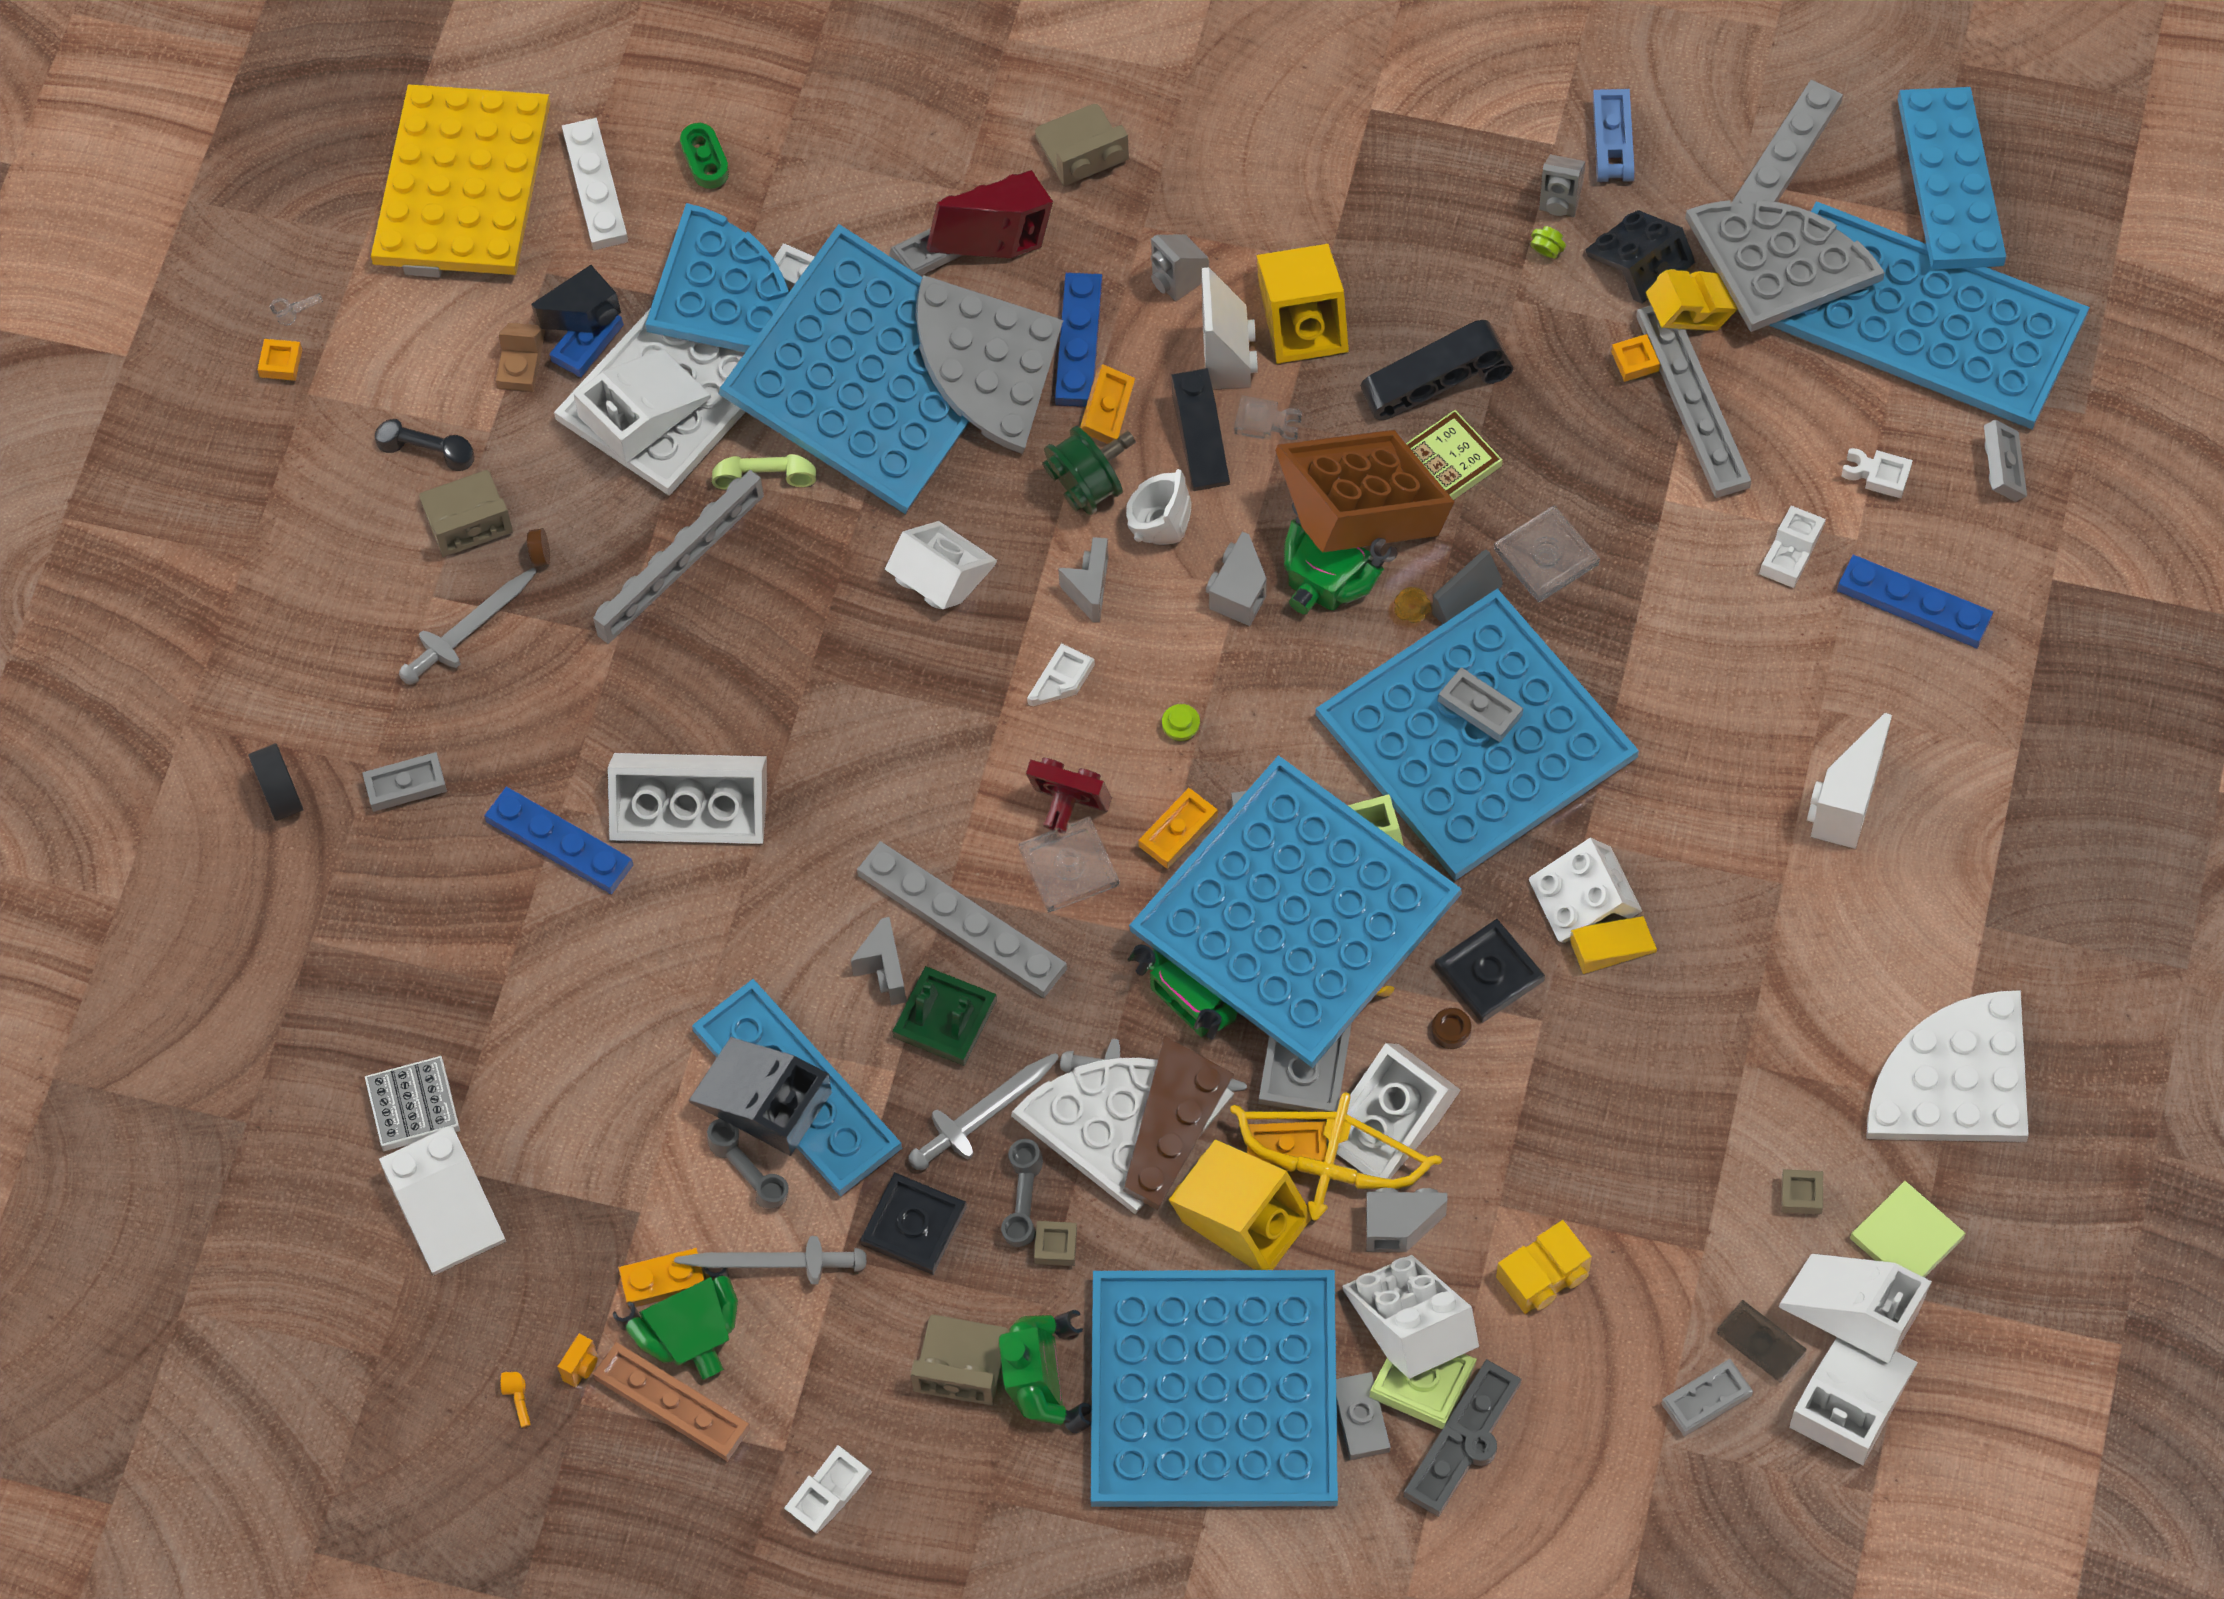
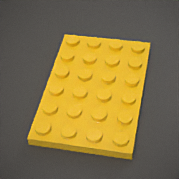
M408 84L371 253L372 264L402 267L403 265L439 267V270L516 275L550 108L549 94Z

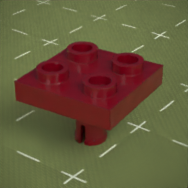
M1043 757L1041 762L1030 759L1026 775L1034 790L1054 796L1046 820L1043 823L1045 828L1052 831L1057 828V832L1067 833V827L1075 803L1108 812L1112 797L1105 782L1100 780V774L1083 768H1079L1078 773L1063 769V763Z

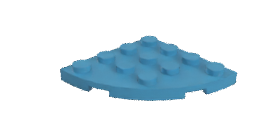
M686 203L645 324L646 331L746 352L789 293L788 287L774 258L750 232H743L735 225L729 223L727 217L719 213Z

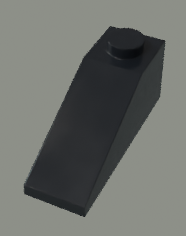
M1208 368L1171 374L1172 400L1193 491L1230 485L1217 407Z

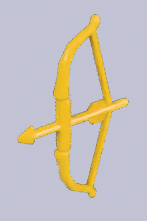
M1347 1092L1341 1095L1337 1112H1245L1238 1105L1230 1107L1231 1113L1235 1114L1238 1118L1244 1143L1260 1158L1273 1162L1290 1172L1296 1169L1300 1172L1320 1176L1314 1201L1308 1202L1310 1217L1314 1221L1318 1220L1328 1209V1206L1324 1205V1200L1330 1179L1348 1184L1355 1183L1358 1189H1399L1413 1185L1432 1165L1441 1164L1443 1159L1439 1155L1426 1157L1349 1116L1347 1111L1351 1097ZM1247 1119H1327L1323 1133L1329 1140L1325 1160L1320 1161L1303 1156L1295 1157L1265 1148L1252 1136ZM1352 1125L1421 1162V1165L1409 1176L1387 1179L1335 1165L1334 1161L1338 1145L1348 1141Z

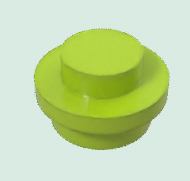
M1544 226L1543 229H1534L1531 234L1533 238L1530 244L1531 247L1546 257L1556 258L1559 252H1564L1566 248V243L1562 240L1563 235L1551 227Z
M1176 704L1164 712L1162 728L1166 735L1173 740L1186 741L1198 732L1200 717L1193 707L1186 704Z

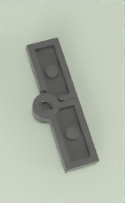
M1486 1359L1404 1490L1403 1497L1439 1517L1472 1464L1485 1466L1494 1460L1497 1453V1441L1491 1432L1519 1389L1522 1379Z

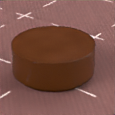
M544 528L529 530L527 533V547L531 563L535 567L549 565L550 548Z
M1443 1009L1433 1019L1432 1036L1436 1043L1443 1048H1460L1470 1039L1471 1020L1460 1009Z

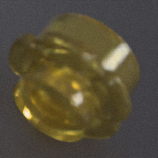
M1417 587L1403 589L1394 600L1396 605L1394 612L1403 621L1409 620L1411 623L1421 622L1424 620L1425 614H1428L1431 610V602L1427 598L1426 593ZM1413 604L1416 607L1414 609L1409 608V605Z

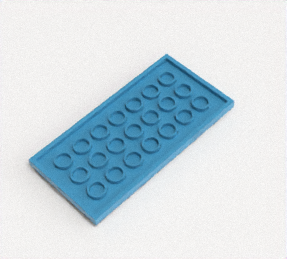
M1816 201L1811 212L1837 225L1836 229L1849 237L1853 242L1858 240L1885 272L1884 279L1881 282L1768 326L2033 430L2083 326L2090 307L1987 267L1931 269L1925 243Z

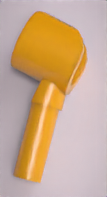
M519 1372L501 1373L502 1395H514L521 1428L529 1427L531 1424L524 1395L526 1392L525 1380Z

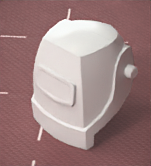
M1177 469L1176 473H1164L1151 477L1141 483L1132 494L1127 503L1126 516L1128 518V528L1135 535V541L1166 545L1178 543L1182 540L1191 514V498L1182 471Z

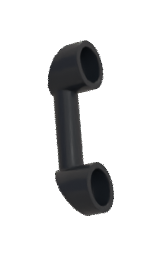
M398 419L384 421L375 431L376 444L380 450L386 453L397 452L405 443L442 452L447 466L455 471L468 469L475 459L472 445L467 439L459 435H449L443 438L402 427Z

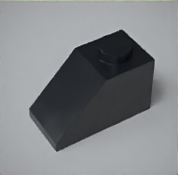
M589 265L531 304L536 323L541 329L592 333L601 326L610 324L616 316L621 314L616 292L592 265Z

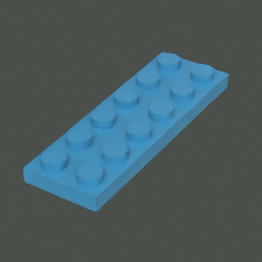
M1971 87L1899 90L1897 100L1931 269L2004 266L2006 253Z
M754 979L692 1025L693 1032L716 1058L730 1037L794 1055L829 1074L832 1093L796 1148L840 1197L902 1149V1144Z

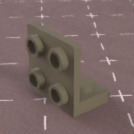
M488 470L419 494L442 557L513 533L508 510L503 498L500 499Z
M930 1315L920 1360H914L912 1366L911 1380L913 1392L993 1406L1002 1366L999 1336L1008 1333V1329L996 1325Z

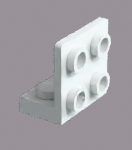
M1593 838L1587 839L1529 878V882L1558 941L1562 943L1570 940L1571 930L1594 925L1611 913H1616L1629 919L1642 912L1611 846Z

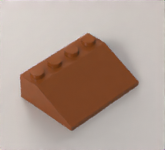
M1395 430L1278 444L1275 450L1301 526L1322 552L1371 546L1372 542L1378 538L1386 539L1385 543L1439 536L1455 503Z

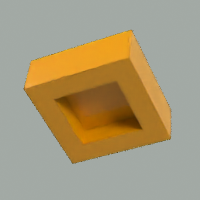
M1647 334L1612 344L1611 353L1624 382L1659 372L1660 362Z
M264 339L257 369L259 377L296 381L302 354L301 343L297 341Z
M580 1333L577 1335L557 1366L562 1381L576 1388L582 1378L587 1379L592 1374L598 1361L593 1340Z

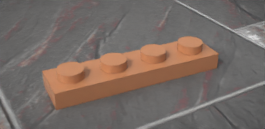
M615 1342L593 1373L594 1379L727 1462L750 1430L748 1422L618 1342Z

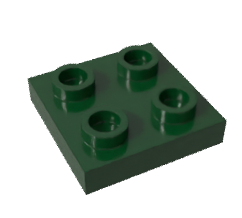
M925 966L892 1031L893 1038L965 1066L997 1002V995Z

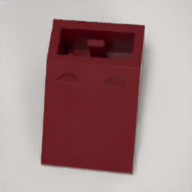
M1032 170L1021 174L1009 175L1005 179L989 185H979L971 191L956 196H947L936 204L926 249L930 253L1013 258L1042 247L1053 200Z

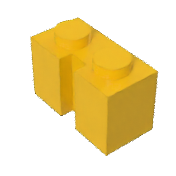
M1665 270L1646 291L1661 328L1718 331L1738 309L1719 273L1697 271L1689 274V271Z
M1561 1220L1537 1236L1535 1242L1527 1247L1522 1246L1498 1262L1496 1278L1523 1313L1526 1314L1534 1308L1542 1310L1550 1305L1557 1297L1556 1293L1568 1286L1572 1289L1584 1282L1589 1276L1588 1272L1590 1271L1592 1256L1564 1220Z

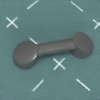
M721 1119L714 1120L707 1130V1142L713 1154L720 1158H727L755 1189L756 1202L759 1206L772 1209L783 1205L788 1198L789 1187L787 1181L777 1174L763 1176L738 1147L739 1129Z
M1030 1139L1016 1141L1012 1144L1008 1153L1009 1160L1018 1174L1015 1213L1010 1214L1004 1219L1001 1231L1006 1242L1015 1247L1028 1245L1036 1237V1229L1030 1219L1034 1177L1042 1169L1043 1157L1038 1145Z

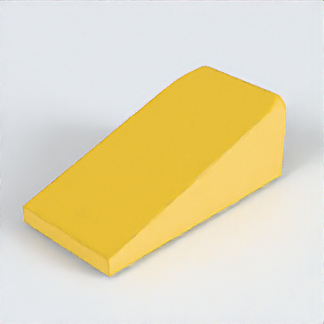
M1644 916L1588 925L1571 930L1570 943L1583 974L1657 952Z

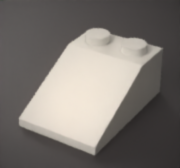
M1209 267L1202 268L1205 368H1208L1212 388H1251V373H1258L1257 351H1249V342L1255 341V320H1247L1246 304Z
M1884 713L1827 769L1824 783L1816 781L1807 821L1813 822L1811 837L1856 849L1884 752L1892 718L1891 714Z
M1385 1043L1350 1094L1351 1099L1347 1114L1415 1150L1439 1123L1461 1090L1400 1044ZM1352 1125L1348 1141L1339 1143L1337 1149L1339 1156L1363 1174L1391 1179L1409 1158L1408 1155Z
M452 1125L379 1159L390 1187L433 1276L506 1242Z

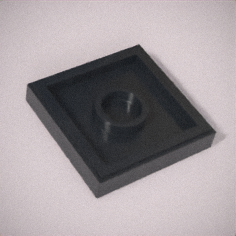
M1495 919L1435 960V967L1482 1023L1545 980L1544 973L1498 919Z
M894 1172L860 1239L861 1245L934 1275L967 1208V1202Z

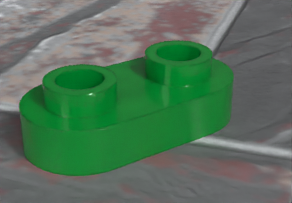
M693 123L685 127L680 135V143L695 182L707 189L722 186L729 177V168L715 131L705 123ZM697 144H704V146L699 148L694 147ZM708 172H716L715 174L707 175Z

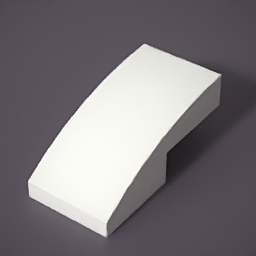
M1791 506L1778 528L1775 541L1761 565L1759 574L1794 588L1817 543L1826 519Z
M837 1445L814 1477H807L784 1509L812 1531L818 1533L852 1498L872 1471Z

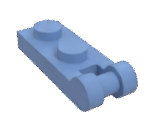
M1630 89L1594 90L1593 111L1597 182H1608L1609 178H1622V181H1634ZM1608 158H1622V164H1609Z

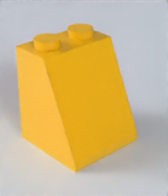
M1329 244L1256 255L1259 287L1276 363L1349 352L1344 289Z
M1216 1139L1206 1152L1200 1156L1196 1165L1183 1182L1176 1187L1173 1195L1169 1198L1170 1203L1184 1224L1254 1270H1273L1311 1220L1309 1208L1286 1170Z

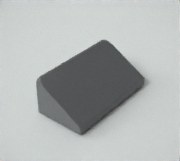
M1484 550L1433 594L1432 615L1441 623H1446L1489 593L1502 587V578L1489 551Z

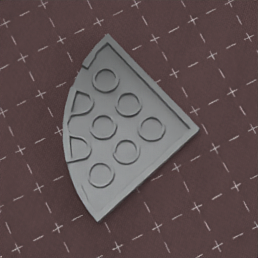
M1728 200L1704 204L1686 210L1685 219L1716 273H1719L1750 332L1876 284L1884 279L1885 272L1871 253L1858 240L1853 242L1849 237L1836 229L1837 225L1805 209L1765 200H1757L1756 204H1731V201Z
M923 275L917 296L916 322L920 340V352L934 385L951 408L960 417L963 415L973 425L981 429L982 435L1003 447L1023 454L1063 320Z

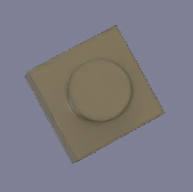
M1783 1169L1781 1212L1822 1214L1823 1171Z
M1037 1221L1034 1252L1035 1264L1075 1266L1077 1223Z

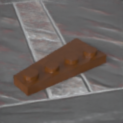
M1164 1036L1123 1192L1156 1210L1160 1208L1230 1084L1234 1073Z

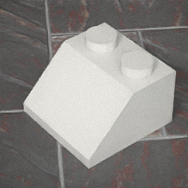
M940 521L903 531L885 570L895 576L896 582L901 586L914 589L925 597L924 600L929 605L938 609H946L961 604L991 571L997 559Z

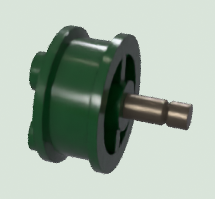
M1074 426L1070 429V437L1057 446L1048 444L1044 447L1047 460L1042 462V465L1048 475L1054 481L1059 479L1067 490L1064 493V497L1073 510L1077 512L1082 508L1087 514L1092 515L1097 512L1096 505L1110 495L1118 497L1123 493L1121 483L1109 461L1121 454L1124 449L1131 447L1136 441L1127 430L1118 439H1114L1102 449H1099L1086 432L1080 427Z

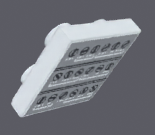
M442 1056L365 1076L383 1151L412 1144L451 1125L455 1132L460 1131Z

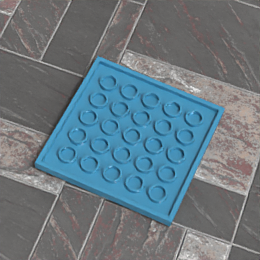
M838 224L721 385L718 394L906 514L970 421L963 415L960 417L944 400L924 364L919 348L920 340L916 322L917 296L922 277Z
M1498 588L1316 708L1317 718L1383 796L1390 795L1393 808L1455 881L1638 758L1639 754L1636 746ZM1461 667L1523 708V716L1501 742H1498L1438 702V694Z
M1278 755L1132 921L1129 927L1133 934L1313 1068L1462 895L1461 888Z
M1335 1270L1093 1271L1091 1507L1338 1506Z

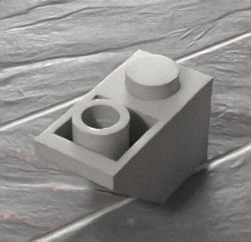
M1549 155L1542 171L1539 210L1547 211L1556 216L1567 215L1575 217L1584 182L1586 161Z
M1186 234L1155 235L1151 238L1152 282L1161 293L1166 292L1176 302L1202 283V268L1209 267V258Z
M1242 531L1237 542H1231L1226 548L1222 560L1224 565L1219 573L1214 572L1211 575L1206 587V593L1209 594L1210 610L1250 626L1266 598V576L1250 535Z
M1380 1188L1375 1192H1367L1366 1252H1407L1446 1216L1447 1193H1439L1431 1188H1422L1415 1192H1398V1190L1393 1188Z

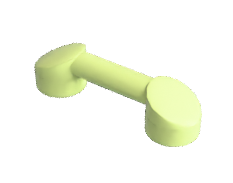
M789 454L787 457L741 458L733 456L719 462L712 471L713 486L722 490H727L729 484L734 479L742 478V473H747L749 470L754 473L786 472L787 483L795 487H808L816 482L815 466L807 459L795 454Z

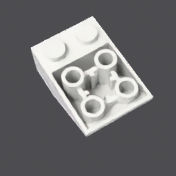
M664 349L605 370L574 393L578 417L625 463L629 462L711 398V395Z
M1811 1254L1782 1299L1779 1308L1889 1363L1919 1314L1932 1281L1892 1262Z
M1413 1255L1396 1259L1392 1264L1372 1273L1363 1274L1356 1280L1342 1286L1344 1293L1386 1357L1409 1379L1479 1347L1472 1307Z
M1837 1337L1794 1409L1789 1428L1864 1465L1918 1362L1896 1351L1890 1362L1887 1363Z

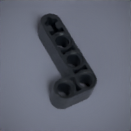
M1477 320L1366 377L1360 386L1374 418L1377 420H1388L1477 374L1486 384L1503 381L1513 372V365L1491 323L1488 320Z

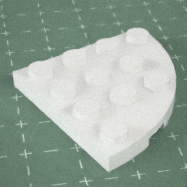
M2021 990L1999 991L1960 1000L1942 1008L1913 1028L1891 1053L1877 1079L1867 1118V1139L2027 1142L2028 1117Z
M1115 1058L1078 1066L1073 1071L1051 1082L1048 1081L1042 1084L1012 1111L1011 1117L1131 1212L1136 1214L1144 1205L1140 1200L1123 1192L1158 1060ZM1228 1088L1201 1135L1233 1098L1234 1093Z

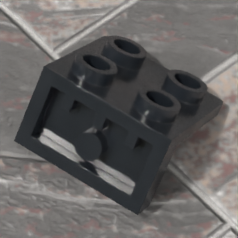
M1640 210L1626 215L1622 222L1607 233L1600 235L1592 245L1585 249L1588 257L1621 270L1633 300L1642 304L1648 300L1646 291L1654 284L1662 272L1670 269L1685 271L1696 263L1683 227Z

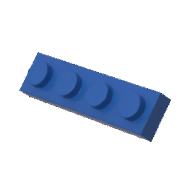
M1065 274L1062 310L1063 323L1060 334L1055 394L1056 406L1086 407L1095 378L1102 274Z
M1854 554L1837 588V592L1977 649L1994 612Z
M507 786L484 815L488 824L611 895L633 867L632 858Z

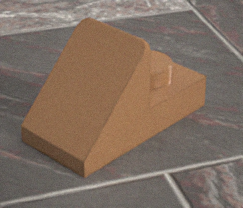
M508 323L499 332L502 352L496 377L498 389L534 392L546 329H541L538 325Z

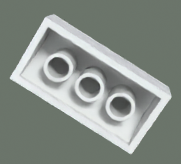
M614 753L608 766L609 840L763 844L767 801V756Z

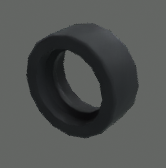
M275 743L249 753V759L274 820L278 821L303 811V806L278 745Z

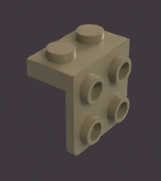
M1098 104L1088 105L1042 124L1035 129V137L1063 186L1129 160L1128 134L1122 125L1112 128Z

